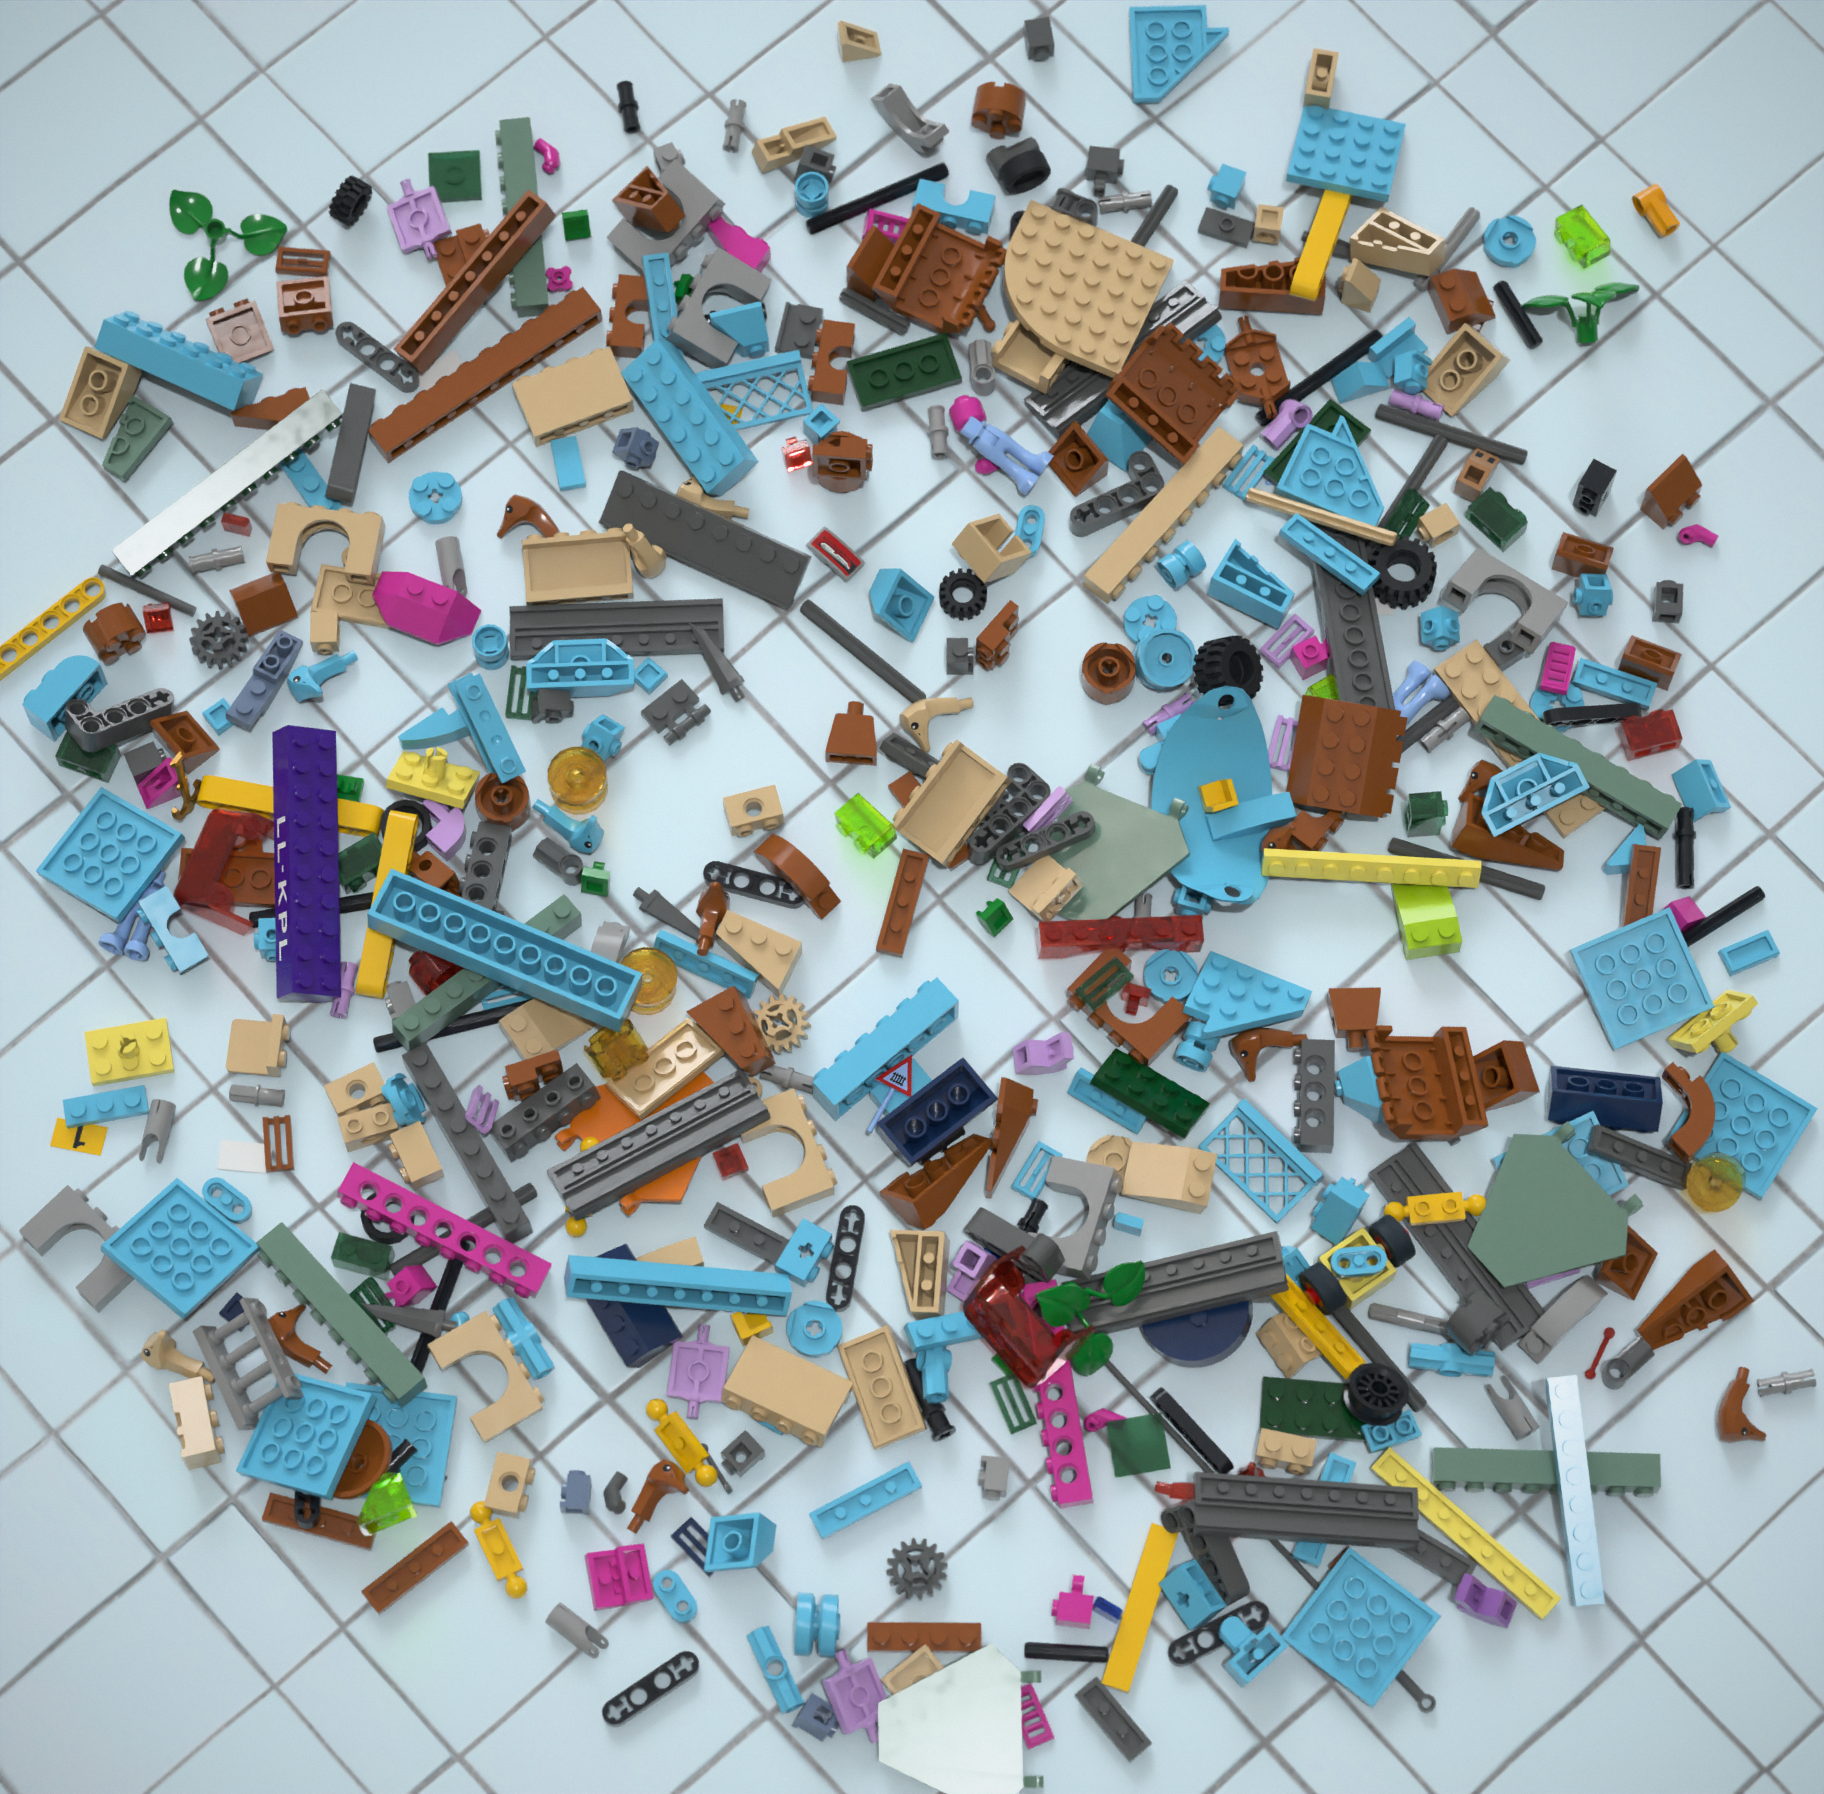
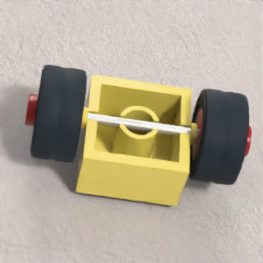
M1385 1215L1370 1225L1368 1232L1362 1227L1320 1256L1317 1263L1299 1275V1280L1309 1302L1315 1305L1324 1315L1328 1316L1344 1305L1349 1310L1353 1309L1392 1282L1397 1272L1395 1268L1400 1267L1406 1261L1413 1258L1416 1250L1408 1231L1394 1217ZM1375 1245L1382 1248L1386 1253L1387 1263L1385 1269L1377 1275L1341 1278L1331 1270V1257L1335 1251L1341 1248ZM1369 1258L1367 1260L1368 1264L1371 1266L1377 1264V1260L1375 1258ZM1345 1260L1339 1263L1342 1268L1350 1266Z

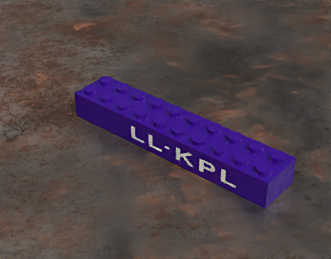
M287 725L272 732L277 999L326 1003L341 997L336 731Z

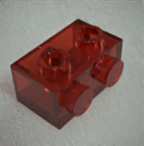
M1658 709L1649 713L1648 716L1640 718L1639 716L1628 717L1621 722L1618 730L1628 761L1677 749L1680 747L1683 739L1673 709L1668 711Z

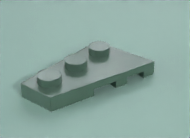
M131 395L127 401L129 405L125 414L121 416L117 435L112 438L102 463L106 471L124 482L173 423L170 416L134 395Z

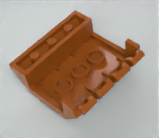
M917 203L872 289L894 312L940 333H961L962 329L970 328L977 315L975 310L980 309L988 294L986 289L991 288L999 273L997 268H1001L1005 261L1007 249L1002 246L1001 241L988 236L985 244L940 224L941 213Z
M1169 322L1165 327L1159 325L1140 344L1120 372L1112 379L1105 396L1178 462L1185 465L1200 446L1198 444L1199 440L1223 410L1229 408L1238 398L1239 394L1235 391L1240 387V384L1228 373L1219 378L1218 375L1223 369L1208 355L1200 361L1198 358L1203 354V351L1189 338L1181 344L1179 340L1184 334Z
M1303 695L1286 792H1290L1292 802L1383 818V813L1391 814L1394 795L1387 794V790H1395L1399 768L1391 766L1392 762L1400 763L1403 742L1397 741L1396 738L1397 735L1405 736L1407 717H1401V711Z
M1377 1025L1374 1029L1366 1032L1369 1050L1372 1052L1371 1059L1374 1073L1378 1077L1376 1082L1380 1100L1384 1102L1381 1104L1384 1120L1389 1125V1130L1399 1139L1451 1140L1488 1126L1466 1027L1442 1026L1433 1037L1389 1036L1393 1031L1392 1026Z

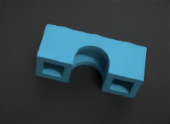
M924 179L919 180L912 212L916 204L919 203L941 213L939 223L951 229L956 227L966 229L973 234H988L995 209L996 195L970 190L965 203L951 205L944 200L945 184Z
M167 885L138 902L140 908L136 912L144 924L149 922L154 932L150 933L158 948L163 945L168 954L164 958L172 971L177 969L179 974L209 957L195 932L185 938H176L169 933L167 921L172 915L179 912L181 908Z

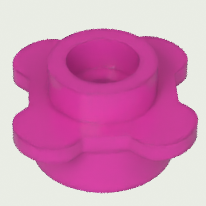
M563 266L560 269L548 268L546 270V276L549 279L547 284L548 290L551 292L570 290L573 286L570 280L571 268L568 266Z

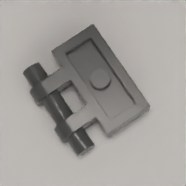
M681 679L641 711V716L658 734L667 728L670 732L663 738L671 745L677 739L679 741L686 736V732L693 726H699L705 721L704 718L711 713V710L706 704L702 705L699 709L693 707L699 702V697ZM684 713L687 714L688 717L680 724L675 722Z

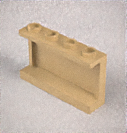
M1018 319L1014 323L1009 322L1004 331V338L1001 341L997 340L991 350V354H993V367L1045 394L1048 393L1070 361L1040 343V338L1031 330L1027 331Z
M610 347L595 349L587 356L571 358L565 364L544 368L538 374L522 376L512 383L514 396L520 404L536 447L550 443V440L566 437L634 411L633 399Z
M610 528L606 530V533L585 530L581 531L580 535L571 536L567 532H560L548 538H543V535H529L527 539L521 540L527 606L634 599L630 548L626 540L627 536L622 531V528Z
M956 740L954 743L951 742L945 747L942 752L943 758L937 765L934 764L929 768L925 775L927 779L921 787L917 786L909 796L910 802L905 808L902 807L896 812L893 817L894 823L892 824L893 828L946 868L1012 782L1006 775L983 760L959 740Z
M752 1335L723 1387L721 1401L731 1409L741 1410L750 1414L753 1419L759 1422L765 1421L775 1426L782 1433H790L801 1438L808 1445H816L822 1448L843 1404L847 1403L851 1395L853 1382Z

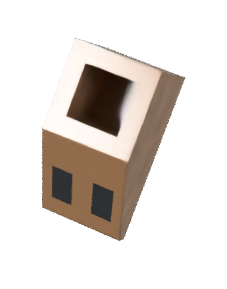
M1476 448L1460 472L1453 493L1477 504L1501 459Z

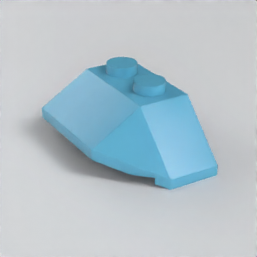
M607 638L553 640L526 663L527 690L536 692L539 688L570 691V698L611 696L635 686L634 659Z
M1537 753L1490 778L1481 815L1492 836L1495 837L1590 787L1577 763Z

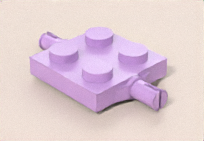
M404 179L405 182L403 180L400 182L404 196L399 201L386 206L401 249L405 254L418 248H424L427 259L433 260V257H438L433 243L452 234L450 225L436 188L431 186L422 191H414L411 180Z
M703 1324L698 1325L697 1340L691 1342L677 1341L673 1344L667 1398L683 1399L689 1402L686 1418L692 1419L694 1409L693 1420L699 1418L700 1403L723 1404L721 1397L723 1387L726 1384L730 1347L717 1346L708 1342L710 1326L705 1325L704 1329Z
M846 1648L838 1650L834 1654L841 1669L832 1677L822 1681L843 1735L851 1734L860 1728H865L870 1742H878V1728L876 1726L878 1722V1703L888 1697L872 1658H865L855 1664H851Z

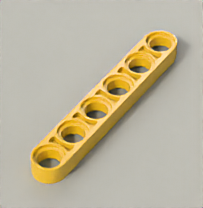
M96 577L85 579L0 646V681L102 602L106 596L103 582ZM91 585H98L101 590L98 595L89 596L86 594L87 588ZM71 601L80 604L79 609L74 613L65 610L66 605ZM49 618H56L59 620V624L54 629H47L44 626L45 621ZM35 634L38 636V640L34 645L28 646L23 643L27 635ZM12 650L17 653L16 659L12 662H5L2 659L3 654L7 651Z

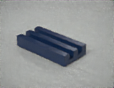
M690 1517L671 1535V1538L710 1578L714 1572L704 1571L705 1563L679 1537L683 1534L706 1558V1548L687 1529L691 1526L707 1543L709 1534Z

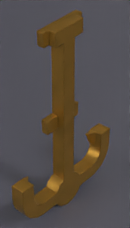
M180 751L169 764L170 768L175 767L179 782L176 789L177 791L181 790L184 801L180 811L176 809V806L171 811L172 817L177 820H182L187 813L193 811L201 786V780L196 779L192 784L195 787V791L190 797L187 786L188 779L184 774L181 762L184 758Z

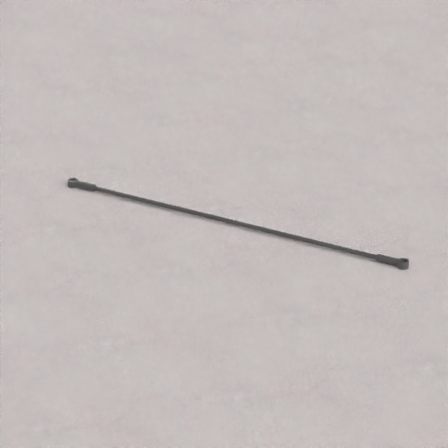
M1016 1266L1013 1276L1017 1281L1024 1282L1025 1284L1038 1282L1028 1272L1024 1276H1019L1016 1271L1020 1268ZM1108 1360L1105 1367L1206 1473H1215ZM1268 1539L1305 1580L1317 1590L1320 1584L1296 1559L1291 1558L1292 1554L1279 1540ZM1402 1669L1395 1679L1418 1702V1708L1421 1712H1432L1436 1706L1435 1698L1430 1694H1425ZM1429 1699L1432 1702V1707L1425 1708L1422 1705V1700Z

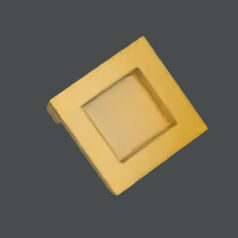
M1231 778L1220 779L1197 786L1204 812H1216L1239 805Z
M742 1312L731 1314L732 1325L742 1346L748 1344L752 1335L761 1339L773 1333V1326L765 1314L747 1313L743 1315Z

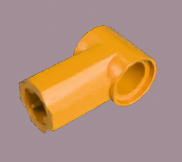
M1653 184L1632 196V202L1636 211L1641 216L1647 217L1660 237H1667L1679 228L1680 222L1666 204V196L1658 184Z

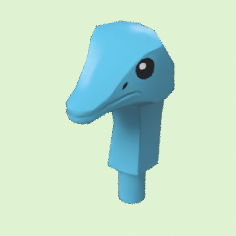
M351 651L341 657L335 654L309 667L302 665L293 670L287 679L288 688L298 702L313 697H320L323 692L319 685L329 677L346 671V666L357 661L358 657L354 651Z
M537 799L532 806L533 809L545 816L543 821L560 833L569 841L570 846L579 852L590 854L600 845L604 830L600 827L595 815L580 822L568 817L554 804L550 807Z

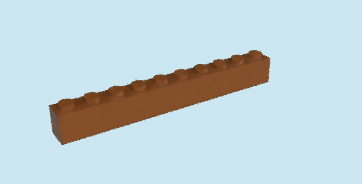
M584 287L577 291L569 292L564 297V300L556 305L548 306L541 315L535 319L527 320L514 333L504 335L499 343L493 347L483 349L478 357L470 362L462 363L457 368V371L449 376L441 377L433 387L427 391L422 390L417 393L412 401L405 405L397 406L392 414L386 418L376 420L368 429L370 441L389 464L602 322L600 307Z

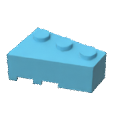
M1235 538L1211 578L1208 594L1279 629L1290 611L1295 593L1276 575L1266 571L1258 563L1259 560L1254 555L1250 556Z

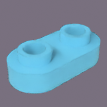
M1028 505L1021 509L1015 536L1018 535L1024 543L1032 545L1029 548L1032 552L1029 557L1035 556L1040 549L1045 524L1043 510L1035 505ZM1034 519L1036 523L1029 524L1027 520Z
M215 1177L207 1180L203 1185L202 1195L205 1201L229 1221L243 1223L250 1218L252 1205L249 1199L227 1181ZM221 1190L222 1194L220 1197L215 1198L212 1196L213 1192ZM236 1207H243V1211L240 1214L234 1213Z
M1375 1245L1341 1248L1333 1253L1330 1266L1333 1273L1341 1278L1377 1275L1385 1269L1387 1256L1382 1248ZM1369 1258H1375L1377 1260V1264L1371 1266L1368 1264L1367 1260ZM1345 1260L1350 1266L1342 1268L1339 1263Z
M672 1570L659 1572L654 1578L653 1588L672 1619L678 1623L692 1621L697 1614V1603L679 1575ZM668 1579L673 1584L670 1588H664L662 1582ZM680 1603L688 1605V1609L684 1612L679 1611L677 1607Z

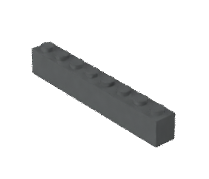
M425 1042L403 1054L402 1059L405 1068L504 1239L515 1243L532 1234L531 1223L477 1129L465 1119L466 1111L427 1043Z

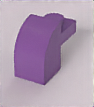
M1464 1574L1461 1583L1456 1589L1454 1599L1459 1603L1457 1608L1465 1614L1503 1628H1508L1518 1603L1505 1591L1486 1587L1475 1576Z

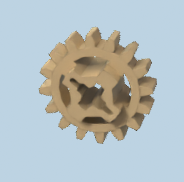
M783 993L780 994L779 1000L770 995V1003L760 1002L763 1007L761 1011L754 1009L753 1012L758 1016L756 1021L770 1051L775 1049V1052L782 1054L783 1048L791 1053L793 1044L801 1047L799 1039L801 1037L808 1038L804 1029L811 1028V1024L805 1021L810 1017V1014L807 1011H803L805 1005L802 1002L797 1003V999L792 995L788 1000L787 996ZM795 1016H797V1025H795L793 1020ZM773 1021H776V1022H778V1023H779V1022H781V1023L785 1022L789 1027H787V1026H785V1025H783V1026L778 1025V1026H777ZM765 1023L768 1026L767 1032H765Z

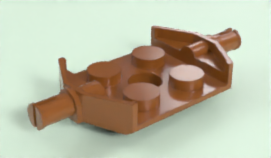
M1245 315L1243 320V316L1238 318L1241 333L1225 344V354L1232 378L1240 384V387L1236 390L1239 394L1238 398L1242 402L1261 405V407L1265 408L1268 419H1271V415L1275 418L1278 413L1276 412L1274 402L1287 393L1291 385L1290 380L1288 381L1276 343L1277 336L1274 333L1252 329L1249 317ZM1253 368H1261L1264 373L1260 376H1255L1250 371Z

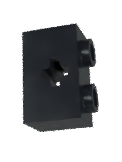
M1593 458L1578 484L1572 505L1579 512L1596 517L1611 492L1617 470Z

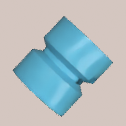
M807 172L799 176L795 183L796 208L806 218H813L826 212L828 209L829 186L823 175L817 172Z
M1188 540L1174 549V554L1168 553L1156 562L1157 569L1162 578L1175 590L1189 581V575L1195 577L1207 567L1200 551Z
M492 624L481 626L475 631L472 645L477 663L486 670H497L503 667L509 659V647L505 632L500 627Z
M1191 1021L1183 1035L1185 1041L1180 1042L1174 1058L1181 1065L1189 1069L1205 1072L1213 1058L1210 1052L1216 1051L1221 1036L1203 1040L1201 1035L1206 1024Z

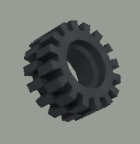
M350 175L349 178L347 177L344 183L340 184V189L336 190V195L331 200L333 203L329 206L330 216L346 226L354 225L359 220V216L364 214L363 210L368 207L367 202L371 199L372 186L355 176Z
M960 568L956 574L953 570L949 572V577L945 575L943 583H940V606L944 607L943 611L946 615L950 613V617L953 619L956 616H959L961 621H964L965 616L968 617V620L973 619V614L978 616L981 609L984 610L987 585L985 586L981 579L975 574L973 575L971 569L963 572V568ZM960 586H966L973 591L974 595L970 601L961 603L954 599V590Z

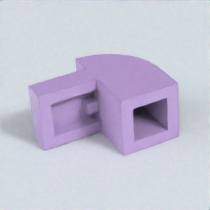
M425 799L422 805L429 812L430 818L437 823L426 834L428 845L444 860L448 861L461 849L466 839L467 832L463 814L457 807L450 811L446 804Z
M1060 1032L1046 1041L1027 1039L1012 1048L1016 1074L1041 1075L1059 1072L1067 1069L1066 1063L1074 1059L1071 1033Z
M966 1240L952 1263L958 1270L946 1290L965 1303L972 1305L984 1283L991 1281L997 1266V1258L974 1242Z

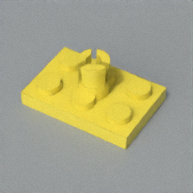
M433 747L426 750L425 756L415 752H402L387 778L386 788L464 809L479 782V771L447 763V751L436 747L435 756H433Z
M1727 989L1712 1001L1715 1006L1714 1008L1693 1016L1666 1039L1671 1047L1696 1054L1706 1051L1713 1041L1719 1053L1722 1051L1728 1053L1738 1044V1040L1730 1031L1731 1026L1738 1020L1747 1018L1752 1013V1009L1758 1005V1002L1753 995Z
M166 1018L84 1032L93 1087L175 1072Z

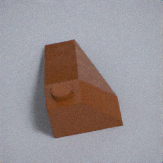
M1470 792L1467 794L1453 829L1451 847L1475 858L1555 870L1563 868L1564 850L1538 832L1529 833L1520 824L1493 837L1481 815L1485 799Z
M1001 1077L996 1127L994 1129L987 1179L986 1198L989 1199L992 1198L1030 1124L1031 1115L1036 1116L1038 1099H1033L1034 1089L1005 1077Z
M972 1134L947 1148L944 1152L945 1156L933 1161L929 1159L924 1162L923 1168L911 1175L908 1172L901 1174L879 1193L908 1224L922 1229L931 1227L947 1211L993 1142L990 1138Z
M1714 1249L1687 1271L1637 1331L1651 1346L1652 1350L1682 1339L1687 1332L1697 1328L1701 1331L1708 1328L1709 1323L1719 1319L1725 1321L1734 1317L1754 1300L1730 1266Z

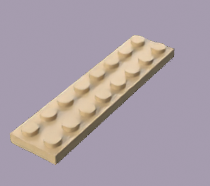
M1477 639L1433 670V673L1447 686L1454 700L1468 713L1475 726L1494 694L1509 700L1512 705L1520 710L1530 712L1539 720ZM1484 737L1507 768L1524 761L1522 758ZM1579 793L1542 813L1564 839L1606 810V807Z

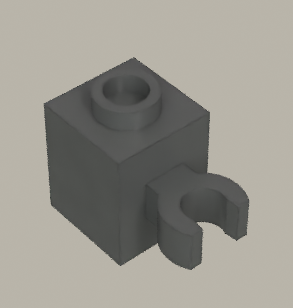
M1089 146L1086 181H1095L1094 196L1104 197L1106 183L1117 184V176L1123 175L1125 159H1120V149Z

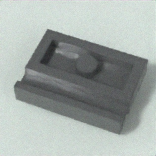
M786 302L775 345V352L786 353L799 350L801 358L812 360L816 346L817 330L820 328L823 317V309L802 304L793 305L790 302Z

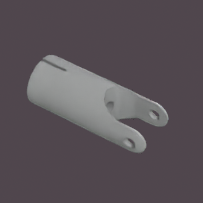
M453 536L440 538L435 542L443 586L454 590L455 584L456 590L465 597L467 585L459 539Z
M160 1099L152 1100L139 1151L140 1161L144 1160L148 1146L154 1141H159L156 1160L157 1163H161L176 1109L174 1103Z
M1503 1375L1501 1379L1509 1393L1510 1399L1507 1400L1498 1396L1490 1384L1486 1385V1389L1516 1438L1521 1440L1535 1432L1539 1425L1509 1379Z
M561 1602L555 1606L545 1621L547 1625L591 1658L599 1656L598 1648L591 1642L601 1649H606L609 1646L608 1640Z

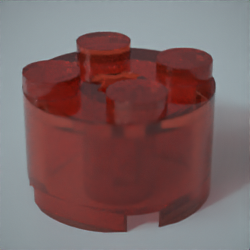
M425 951L415 952L408 961L411 964L409 976L426 996L463 969L459 965Z

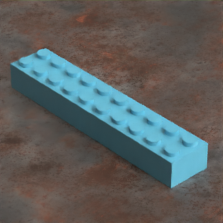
M390 869L367 914L368 928L616 1032H620L642 987L643 973L394 869Z

